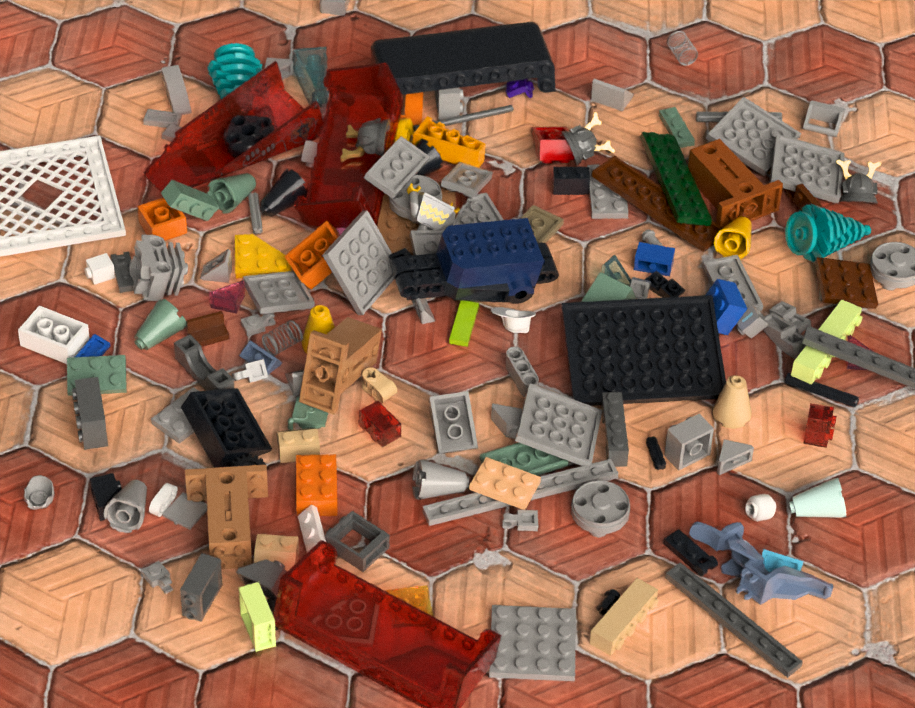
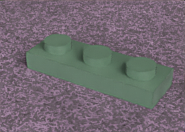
M676 107L659 110L660 119L669 134L675 136L679 147L694 146L695 139Z

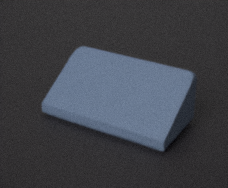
M251 340L239 355L249 363L264 359L268 375L282 364L279 359Z

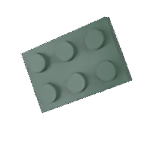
M126 356L67 358L68 396H72L75 380L98 377L101 394L127 393Z

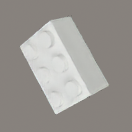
M38 306L18 329L20 346L67 364V358H74L90 339L88 324L42 306Z

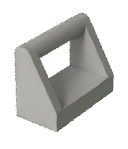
M811 100L803 129L837 137L843 122L845 108ZM810 119L836 124V128L834 130L809 124Z

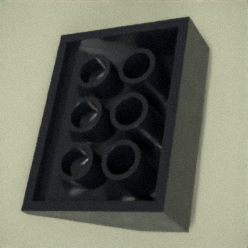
M238 388L191 392L181 406L214 468L230 467L235 458L239 457L241 459V455L244 454L245 457H248V454H252L254 458L255 455L261 456L272 450Z

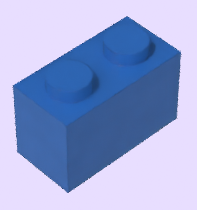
M639 242L635 255L634 270L654 273L657 270L661 275L670 276L674 263L675 248Z

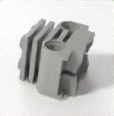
M142 235V241L136 240L134 246L135 256L130 261L128 267L134 281V294H142L143 301L162 300L165 291L167 295H171L173 290L174 295L178 296L180 288H183L184 275L188 272V265L184 261L185 254L181 249L180 243H176L174 248L173 242H169L168 247H166L162 237Z

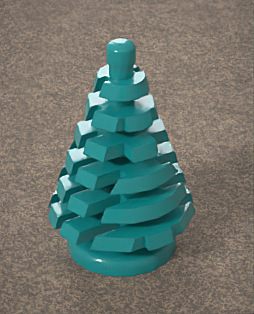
M240 43L226 44L217 48L214 52V60H211L208 64L209 67H207L209 76H211L212 82L216 86L217 93L220 95L222 103L228 105L227 111L232 117L237 115L247 116L252 101L249 98V90L252 86L254 87L258 84V78H260L263 65L260 64L261 61L255 58V51L251 47ZM230 101L233 102V105L231 107L229 106Z
M811 204L805 205L801 208L802 211L799 210V212H795L789 217L785 228V239L792 253L797 256L803 255L805 259L815 262L817 257L825 258L854 243V241L860 240L863 236L869 235L871 227L863 225L853 218L843 217L842 214H838L833 210L830 211L824 207Z

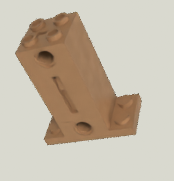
M347 317L327 335L313 330L309 338L299 402L333 415L337 413L340 395L362 376L366 368H371L376 363L382 329Z
M267 465L186 469L187 501H207L210 556L221 559V570L241 568L252 564L248 498L268 497Z

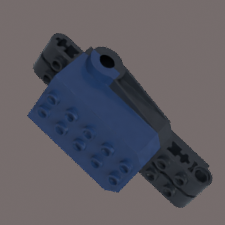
M528 218L450 225L441 235L437 253L398 257L390 263L399 293L407 300L448 296L453 300L510 302L519 304L529 300L534 295L536 284L553 282L559 277V272L546 243H537Z

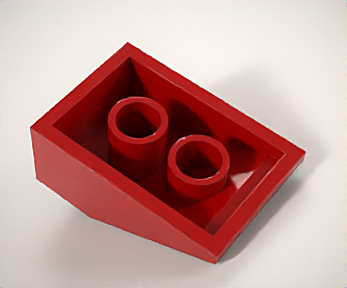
M566 126L531 127L536 155L539 161H542V163H552V161L568 163L570 160H575L566 139L560 132L569 131Z

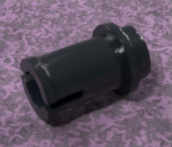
M614 589L606 591L605 598L597 606V611H600L601 615H605L620 598L619 592Z

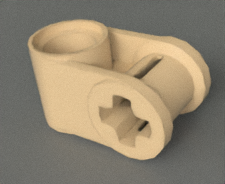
M366 368L363 371L362 377L364 381L362 382V389L378 403H384L397 393V387L394 382L386 378L377 369Z

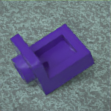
M523 79L507 82L506 94L509 98L524 92L529 98L533 97L534 85L531 80Z

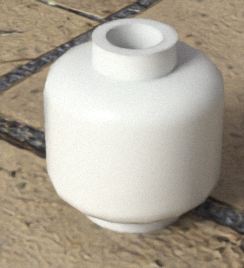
M768 494L754 495L748 499L745 511L753 521L768 520L775 514L776 503Z

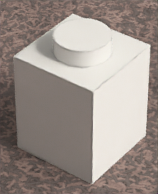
M107 253L86 259L87 268H84L86 277L90 278L94 285L115 278L114 264Z

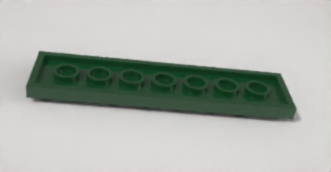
M642 132L640 139L676 222L710 226L712 218L675 136L671 134Z

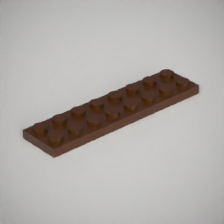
M615 155L592 171L591 176L702 252H705L714 245L715 236L722 227L713 221L710 226L677 223L661 186Z

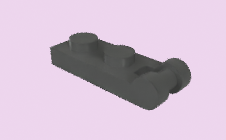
M129 251L123 252L122 255L111 254L119 292L134 291V281L128 269L131 261Z

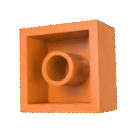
M164 197L137 206L139 223L147 235L160 236L166 241L187 234L185 215L182 211L170 207Z

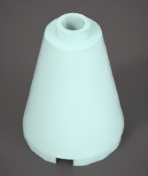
M833 478L793 496L792 501L789 502L791 514L795 513L796 517H846L844 497H842L839 479Z

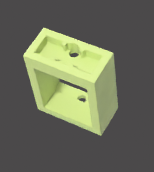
M259 582L239 587L240 615L255 651L276 646L275 619Z

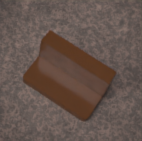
M222 311L186 321L187 335L190 334L201 347L230 339L229 332L224 324V314Z

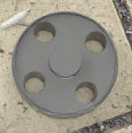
M415 175L394 199L389 196L390 209L397 215L410 219L411 222L413 221L410 215L409 194L407 193V188L411 183H413L412 187L414 189L418 185L421 187L418 194L426 192L442 201V192L439 184L433 179L422 175Z
M888 242L874 250L870 260L872 276L881 283L884 289L895 290L896 288H907L915 285V248L901 242Z
M591 481L576 490L572 499L571 515L576 524L590 532L592 536L603 537L608 533L618 531L629 520V497L620 486L614 483Z

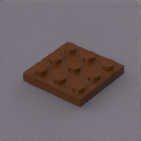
M817 257L815 265L823 303L838 304L841 300H844L859 307L877 308L878 300L870 263Z

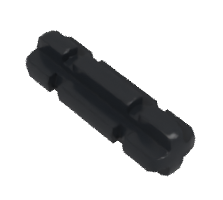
M654 436L648 437L646 444L655 468L657 470L665 469L666 461L663 458L664 456L659 444H657V438Z

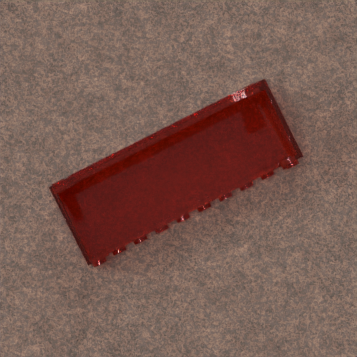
M387 63L327 69L323 83L325 88L328 89L330 97L326 104L327 110L323 117L324 123L320 130V140L317 143V153L314 157L313 170H311L310 184L307 186V197H297L294 203L295 210L298 211L302 222L306 226L320 227L328 221L334 228H347L362 211L368 210L377 226L384 192L364 179V177L382 156H378L376 153L367 154L364 152L361 157L348 158L344 162H341L340 157L342 156V149L355 151L358 148L356 147L357 138H346L348 125H351L354 130L359 131V128L364 123L381 118V121L390 118V129L386 131L384 154L388 151L396 139L403 106L402 93Z
M320 540L280 578L273 614L275 626L278 629L422 708H461L496 659L502 635L493 630L485 629L480 633L478 640L339 567L336 565V549L323 540Z

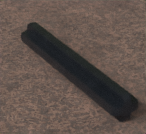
M788 373L785 377V383L834 401L856 407L859 402L858 396L814 381L811 385L791 376V373Z

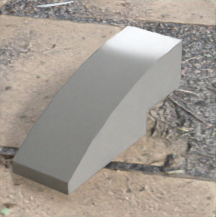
M179 65L161 68L162 79L172 111L182 113V115L191 114V107Z
M773 312L764 316L769 324L763 329L764 332L782 351L796 359L806 346L802 344L804 336L796 332L794 324Z

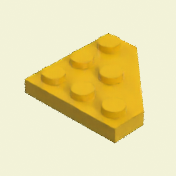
M254 234L235 235L236 279L243 278V276L291 271V266L284 257L285 254Z

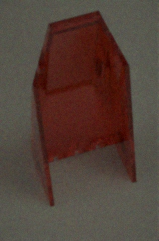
M274 61L175 132L176 137L169 145L166 144L164 146L165 151L158 159L155 158L144 171V176L160 193L171 180L193 188L305 145L306 140L313 142L325 128L319 104L315 101L303 109L284 89L278 63ZM242 115L270 118L275 128L273 132L237 158L228 153L224 142V131L231 123L233 117Z

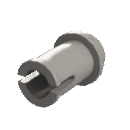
M647 229L642 233L643 242L663 246L656 238L653 230Z

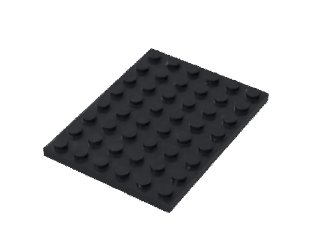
M712 295L562 303V318L572 398L590 406L601 405L602 393L622 392L623 404L718 399L726 383Z

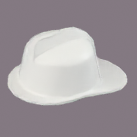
M504 307L491 309L492 313L502 317L504 327L513 333L529 332L531 317L536 315L532 311H519Z

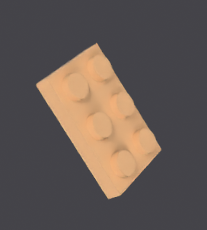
M486 457L471 481L469 490L525 510L541 483V477Z

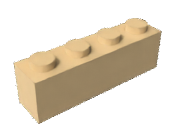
M636 578L591 630L590 644L610 656L615 650H620L627 636H632L638 623H643L650 609L654 610L659 601L657 599L658 589Z

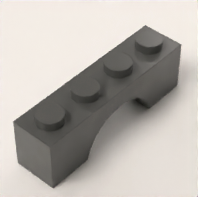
M190 334L174 342L175 359L206 391L234 388V379L224 368L217 371L209 364L201 345Z
M622 392L602 393L601 410L602 423H605L606 459H611L615 467H627L629 448Z

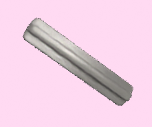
M256 192L250 193L248 199L253 233L261 234L263 230L258 194Z

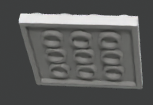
M743 97L707 134L706 139L710 142L721 139L744 164L765 176L771 170L776 135L780 134L799 139L802 133Z
M777 134L774 141L769 183L780 180L783 183L784 189L793 192L796 190V185L803 183L814 197L838 204L841 197L843 171L836 161L844 162L845 153Z
M368 210L362 211L323 254L324 259L357 315H364L395 279L390 267L391 260L389 255L392 252Z
M529 383L515 441L581 466H591L602 410Z
M492 605L489 678L575 681L576 609Z

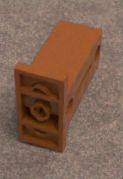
M721 139L690 149L688 168L698 189L718 210L717 225L724 228L741 216L753 221L779 211L783 183L780 180L763 185Z

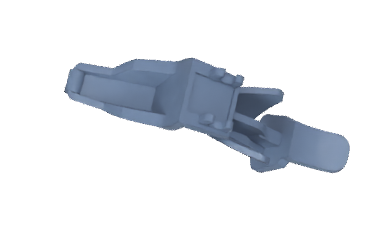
M694 522L692 524L690 536L693 539L706 543L715 551L728 549L731 551L732 559L721 566V572L741 577L736 593L739 594L741 591H744L747 594L744 596L745 600L752 598L761 605L772 598L796 600L810 594L827 599L831 596L834 588L833 584L811 574L788 566H781L772 572H768L763 563L764 558L750 543L743 540L744 526L742 523L735 522L727 525L721 531L701 522Z

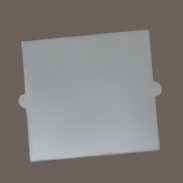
M183 492L162 516L173 521L175 525L179 524L191 530L207 512V503L203 501H187V494Z

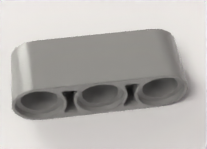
M508 348L506 351V369L521 395L525 397L529 383L539 386L538 375L521 348Z

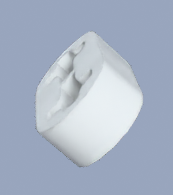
M165 483L153 498L149 507V513L161 517L174 501L178 488L172 484Z

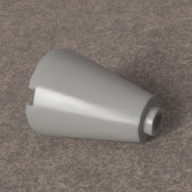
M419 459V461H416L413 471V480H415L416 487H413V495L415 499L421 500L462 493L469 487V476H466V473Z
M132 480L106 504L104 517L105 520L106 518L108 519L113 529L124 533H131L132 530L140 529L145 517L146 485L140 480Z

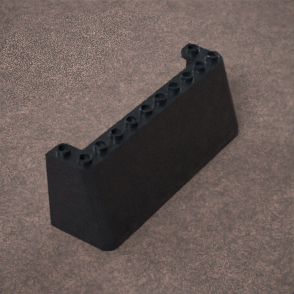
M535 22L377 40L371 45L373 90L384 113L398 111L402 104L401 95L531 78H537V85L540 91L544 93L555 92V66L541 29Z

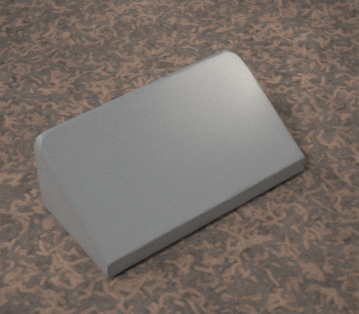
M426 298L412 300L421 324L435 321Z

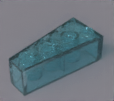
M326 47L293 49V70L310 108H315V105H317L316 108L322 107V104H327L330 89Z

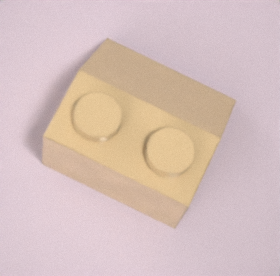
M317 428L276 431L280 463L296 462V455H320Z
M257 534L254 563L265 559L274 562V560L279 561L285 565V570L290 573L289 576L294 585L299 556V538L294 536Z

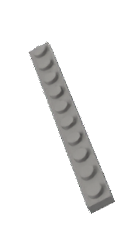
M609 459L593 463L591 466L585 465L541 476V483L531 500L578 489L580 486L591 481L614 480L618 478V471L612 460ZM473 493L425 505L422 508V512L428 525L432 526L511 505L479 493Z

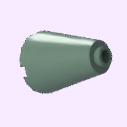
M249 173L217 178L209 183L208 187L210 186L207 194L211 196L218 209L223 211L222 213H230L256 188V180Z
M160 299L135 334V345L141 350H148L183 330L186 327L185 318L177 315L179 310L165 299L161 301Z

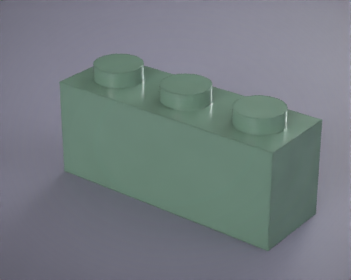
M171 180L161 192L170 207L205 221H209L218 210V206L209 194Z

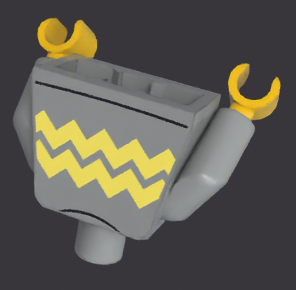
M413 183L409 185L407 193L409 194L410 215L412 216V221L419 224L417 230H445L453 224L456 213L460 210L459 207L455 209L452 207L453 203L449 205L426 192L418 194L421 187L418 185L414 189L412 187Z

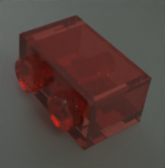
M379 401L359 410L358 423L360 427L366 430L372 440L378 442L381 447L401 437L402 424Z
M810 403L803 444L827 448L828 440L832 441L834 429L830 428H835L837 416L833 415L834 407Z

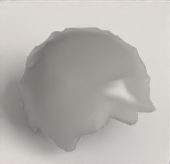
M42 475L34 476L30 479L24 490V499L28 508L32 510L43 509L53 502L55 491L52 481Z

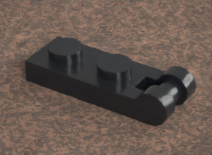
M678 529L664 538L663 544L699 576L705 575L709 569H714L718 566V561L714 556H709L681 530Z

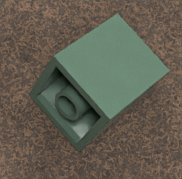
M600 272L581 302L636 299L631 287Z

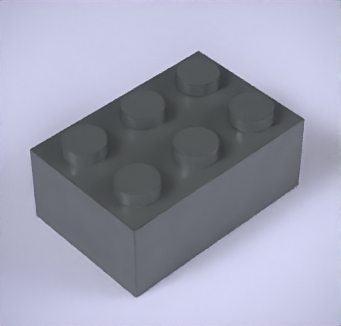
M98 377L75 380L72 396L73 400H77L73 404L75 415L79 414V416H75L77 428L81 429L78 430L79 442H83L84 450L107 447L106 422Z

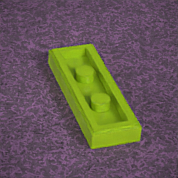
M460 301L449 344L468 347L479 309L478 302Z

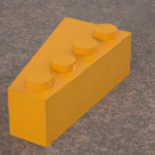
M428 116L413 133V145L420 139L427 140L428 143L426 144L429 147L433 145L444 161L455 165L462 162L478 168L484 162L485 143L468 135L462 136L456 129L449 130L441 122H432V118Z

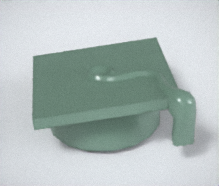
M297 397L292 418H289L287 422L288 429L293 430V423H297L302 429L325 427L328 412L300 403V397Z

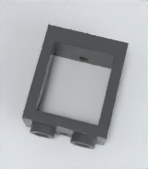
M353 511L343 516L339 523L330 528L325 534L328 550L362 572L390 548V535ZM352 529L372 541L360 553H357L340 541Z
M201 553L180 589L182 616L190 620L202 622L222 587L221 559Z

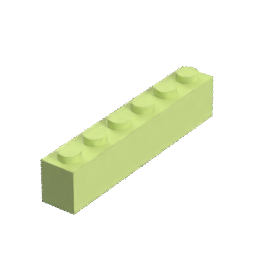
M841 300L818 330L847 341V337L852 336L855 327H858L863 317L860 316L862 308ZM806 345L794 360L791 376L812 385L816 378L819 379L821 377L823 369L828 368L831 358H835V356Z

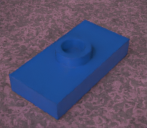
M94 334L75 357L103 356L109 349L110 342Z

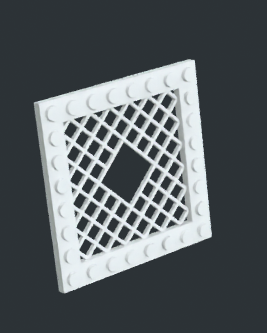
M100 135L0 151V175L4 176L0 180V186L7 188L4 192L0 191V200L3 198L9 199L6 204L0 202V207H2L0 209V218L4 219L0 224V230L2 229L7 232L4 236L0 235V256L126 236L125 226ZM78 156L83 157L80 161L74 159ZM60 159L66 160V161H65L64 163H62V164H59V163L56 162L57 160H60ZM41 162L48 163L44 167L38 165ZM70 162L75 164V166L72 169L66 167V165ZM22 165L30 166L26 170L20 168ZM52 165L58 167L55 171L48 169ZM8 167L12 169L8 173L2 171L4 168ZM79 167L86 169L83 173L76 171ZM34 168L40 170L37 174L30 172ZM62 169L68 172L65 176L58 173ZM16 171L22 173L19 177L12 175ZM44 172L50 174L47 179L41 177ZM72 174L79 176L76 180L69 178ZM26 175L32 177L29 182L23 180ZM54 177L61 179L58 183L51 181ZM8 178L14 180L11 185L5 183ZM83 178L89 181L86 185L79 182ZM36 180L64 191L46 210L18 199ZM65 181L71 183L68 188L62 186ZM18 183L25 185L22 189L15 187ZM75 186L82 188L79 192L72 190ZM11 190L17 192L14 197L8 195ZM86 190L92 192L89 197L83 195ZM68 193L74 195L71 200L65 198ZM78 198L85 200L82 204L75 202ZM60 201L67 203L64 207L57 205ZM13 202L20 204L16 209L10 207ZM89 202L95 204L92 209L86 207ZM71 205L77 207L74 212L67 209ZM24 206L30 209L27 213L20 210ZM53 208L59 210L56 215L49 212ZM6 209L12 212L9 216L2 213ZM81 210L88 212L85 216L78 214ZM35 211L41 213L38 218L31 216V214ZM63 213L70 215L66 220L60 217ZM16 214L23 216L19 221L13 219ZM92 214L98 216L95 221L88 218ZM45 216L52 218L48 223L42 220ZM74 217L80 219V221L77 224L72 223L70 221ZM26 219L33 221L30 225L23 223ZM56 220L62 222V224L59 227H56L52 224ZM8 222L15 224L11 229L5 226ZM38 223L44 226L41 230L34 227ZM19 226L25 228V230L22 233L17 232L15 230Z

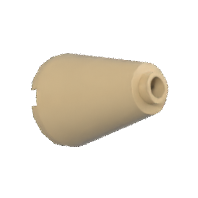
M734 375L727 379L713 407L712 415L714 420L721 422L723 427L731 429L742 428L745 426V423H749L751 420L752 411L747 383L741 376Z

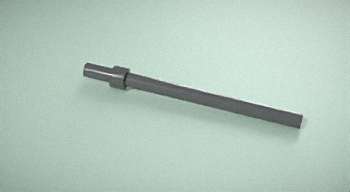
M512 105L438 121L432 120V122H441L448 126L513 112L514 109ZM420 124L413 126L414 132L420 126Z

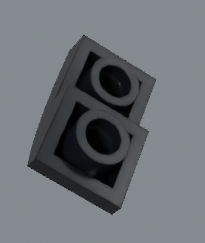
M657 270L645 279L651 281L650 290L662 298L679 297L685 292V289L673 278L668 281Z

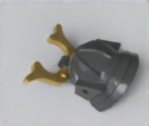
M597 112L594 113L592 121L584 128L578 125L569 131H560L573 153L576 166L582 160L584 161L594 156V151L608 150L611 153L615 152L610 146V140L601 146L596 145L595 135L590 129L592 126L602 124L598 120Z
M381 118L367 121L359 128V131L354 130L351 125H348L346 138H357L356 147L358 148L355 151L342 149L341 162L348 158L361 157L364 152L383 156L386 131L390 129V118L381 121Z
M837 160L836 163L842 168L846 180L842 182V196L839 202H869L878 204L875 196L878 194L877 183L872 181V176L875 169L881 165V162L875 164L868 162L869 171L867 175L862 173L850 175L848 173L850 161L843 162Z

